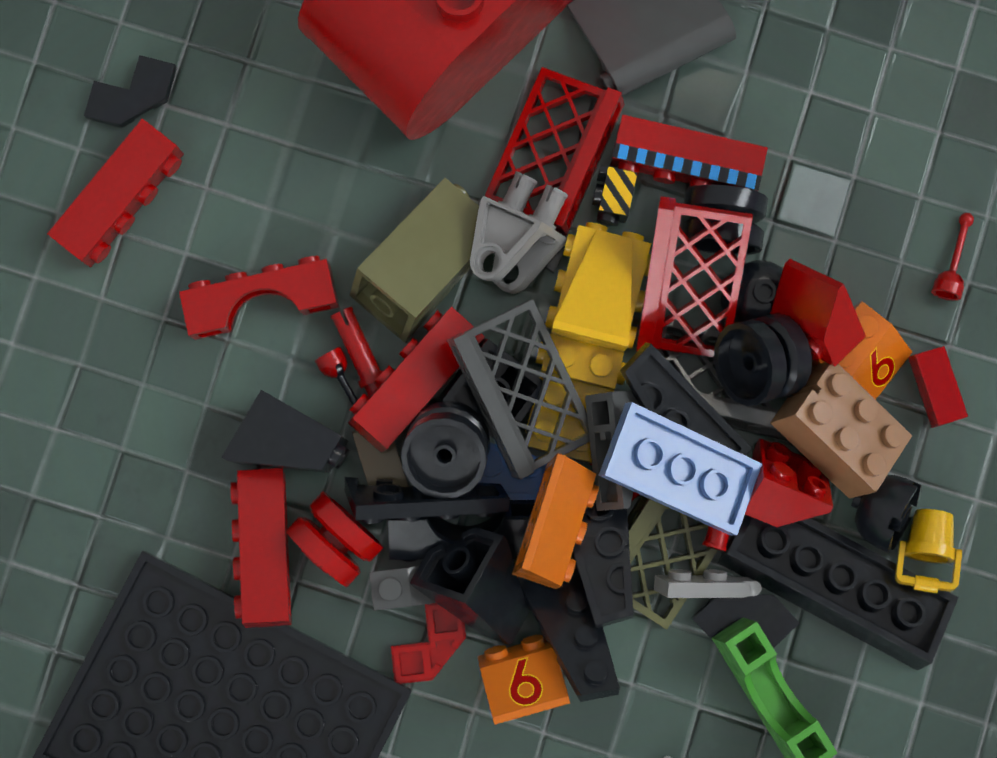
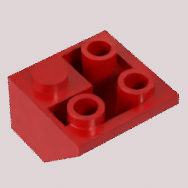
M759 438L752 459L762 463L745 514L772 526L780 527L830 513L834 506L829 479L806 457L791 452L785 445L779 442L770 443Z

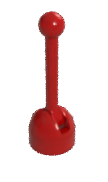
M963 213L959 217L961 227L950 268L940 273L933 284L931 293L936 297L951 301H958L962 298L964 280L956 272L968 227L974 223V217L970 213Z

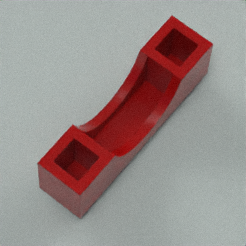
M309 256L299 259L296 266L284 268L283 264H273L261 268L262 273L247 276V272H237L226 275L224 282L211 284L210 280H202L188 284V290L179 291L188 336L197 340L231 332L234 318L239 309L247 301L260 295L272 294L282 296L294 303L303 316L340 308L328 260H320V256Z

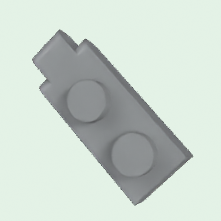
M670 569L668 575H655L654 590L667 598H745L747 596H757L762 590L761 584L749 577H733L727 575L726 571L716 569L704 570V575H691L692 572L688 570Z

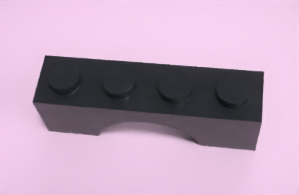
M510 500L509 512L497 513L496 516L491 517L487 521L472 526L451 524L438 516L422 517L421 520L414 522L403 521L399 518L388 519L389 560L412 562L424 559L428 550L440 544L447 547L461 540V533L473 527L504 535L508 540L512 557L516 560L535 500Z

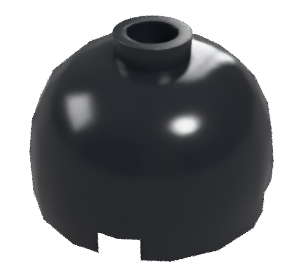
M762 260L744 263L734 323L771 314L783 271L781 266L771 261ZM733 282L726 286L730 292L732 289ZM723 293L720 299L722 310L729 306V301Z
M887 475L877 492L854 497L851 506L857 509L855 523L858 532L864 540L887 553H890V550H894L910 523L911 517L909 515L912 505L917 507L922 492V485L904 477Z

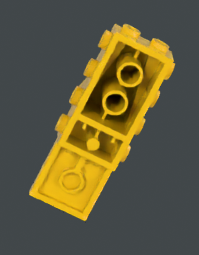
M587 222L586 227L578 225L576 235L568 233L563 252L564 256L570 257L566 271L559 269L554 291L561 293L558 306L550 305L545 323L547 328H551L550 336L585 410V396L614 392L616 384H624L625 379L620 370L626 364L622 362L624 352L627 348L632 349L634 345L637 327L631 326L634 312H642L646 291L640 290L643 276L648 277L651 259L649 252L652 244L645 242L644 236L624 231L621 236L607 232L608 227L593 222ZM539 348L535 363L541 364V372L546 373L550 357L546 350ZM554 368L552 376L559 378ZM550 380L543 402L562 408L566 396L563 385ZM570 402L568 410L576 413ZM534 404V405L532 406V408H531L529 420H530V417H531V414H532V412H533V409H534L535 404ZM541 406L534 427L553 434L560 412ZM566 415L559 436L573 440L585 434L579 419ZM532 432L528 447L547 452L551 438ZM558 440L555 449L566 443ZM590 442L565 454V456L592 463Z

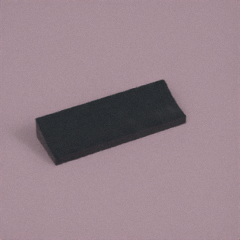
M745 514L738 535L731 536L726 546V552L723 551L717 562L742 577H749L759 582L761 587L915 670H920L932 664L959 598L946 591L938 590L936 594L913 590V586L899 584L895 579V563L811 518L775 527ZM903 568L902 575L915 577L916 574Z

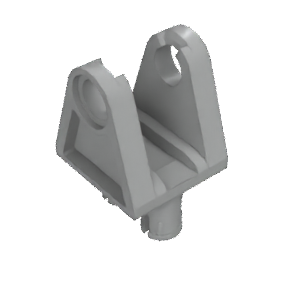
M517 171L503 201L496 202L482 196L479 203L470 257V268L477 277L482 280L493 281L501 290L510 294L520 293L525 290L563 248L567 241L565 236L555 230L556 226H554V223L568 194L546 184L533 215H526L523 210L537 181ZM495 253L492 272H484L483 263L485 258L489 254ZM517 265L519 268L517 279L512 283L506 284L503 278Z

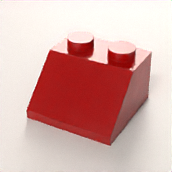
M789 259L785 262L771 314L780 313L790 316L800 325L806 335L812 359L815 361L821 359L835 367L866 337L846 287L843 283L797 261Z

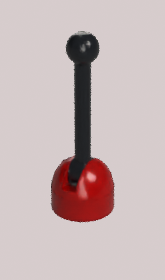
M337 347L316 359L315 363L324 376L338 379L351 404L354 405L358 399L344 376L348 364L347 358L342 348Z

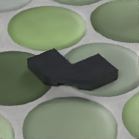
M139 55L130 89L94 81L84 116L89 120L121 128L134 122L135 118L153 108L155 110L168 102L177 70L176 65Z
M768 594L747 596L745 598H712L692 617V620L710 639L742 617L757 621L773 648L800 624L774 595Z

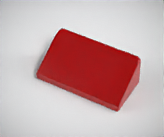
M945 346L910 356L908 359L931 428L968 417Z

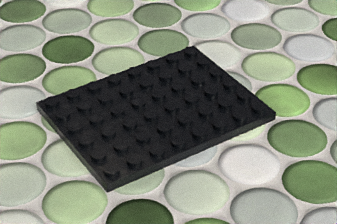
M142 551L33 758H378L413 689L394 681V679L289 625L245 628L242 624V618H235L234 596L147 551Z

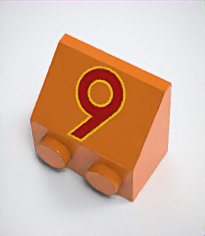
M861 301L854 308L866 337L838 364L876 400L912 354V350L889 321ZM812 359V367L824 363L821 359L819 361Z
M543 635L526 637L521 641V644L508 648L505 645L493 646L485 650L483 655L478 656L479 667L494 725L570 704L562 671L557 661V655L549 641L546 642Z

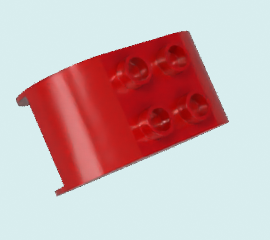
M304 0L299 11L298 28L408 139L415 140L431 133L458 112L573 0Z

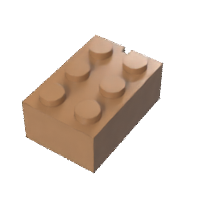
M824 362L813 366L806 386L798 393L793 394L794 396L785 400L770 424L849 499L875 493L912 435L839 364L834 367Z

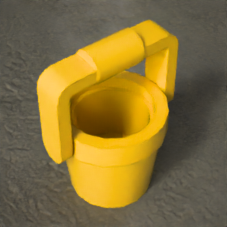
M935 509L915 510L908 542L899 541L895 579L899 584L913 586V590L936 594L938 590L952 592L958 587L962 550H955L953 514ZM904 556L929 563L946 564L954 562L952 582L939 581L938 578L915 575V577L902 575Z

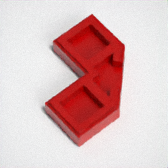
M437 603L425 604L428 641L391 646L394 681L404 684L433 680L466 639L465 623Z

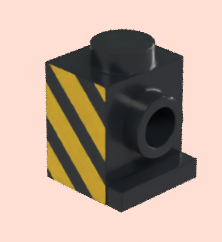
M601 165L597 181L604 182V185L596 184L592 205L599 207L596 220L598 223L608 226H618L619 222L626 223L637 178L636 172Z

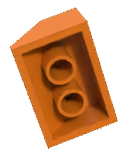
M559 453L549 461L541 480L512 575L554 589L562 587L563 581L570 582L576 565V560L571 559L574 545H581L588 523L582 521L586 507H593L599 490V486L593 485L596 473Z

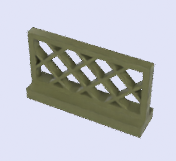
M641 495L627 517L630 564L634 558L636 560V565L631 566V572L638 570L641 591L632 593L633 608L667 630L687 598H670L671 605L663 617L654 613L651 609L649 595L657 594L658 592L654 588L647 589L644 569L663 565L664 573L668 575L670 570L669 563L688 559L690 571L692 572L691 575H703L704 570H706L718 550L707 547L705 550L694 552L690 532L708 528V525L701 523L689 526L687 516L680 512L682 528L663 532L660 517L666 509L671 508ZM656 526L657 533L650 534L653 528ZM683 533L687 554L668 558L664 537ZM658 539L662 559L642 563L640 548L645 541ZM701 557L698 563L696 564L695 558ZM643 597L644 605L634 598Z

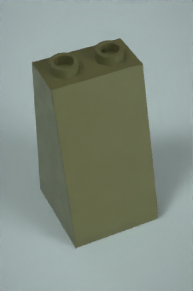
M444 178L357 268L349 296L406 343L470 269V257L479 205L469 198L467 191L458 184H452L448 179Z

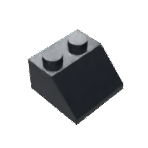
M484 338L479 343L481 350L495 356L498 346L489 339ZM503 351L501 358L517 364H521L508 353ZM486 358L491 369L494 360ZM499 363L495 375L498 386L512 391L519 369ZM459 369L438 398L443 402L455 401L471 407L482 416L488 427L461 369ZM525 372L518 393L537 399L543 380L534 374ZM502 392L506 402L508 403L510 395ZM516 397L511 411L515 421L521 422L534 403Z

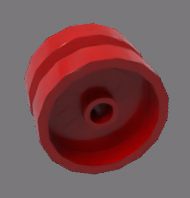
M322 491L309 506L313 516L323 526L320 528L310 519L298 517L286 532L312 563L347 588L361 573L359 565L347 552L350 550L361 560L371 562L384 547L346 509Z

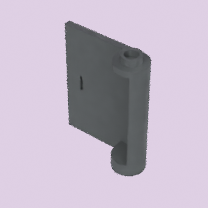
M575 0L567 4L569 12L601 61L603 73L599 74V80L603 89L612 88L622 92V96L736 39L733 22L719 0Z

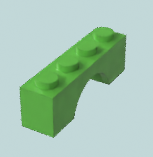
M742 617L711 638L785 758H832L838 754L818 720L804 708L787 685L776 662L777 653L757 621Z

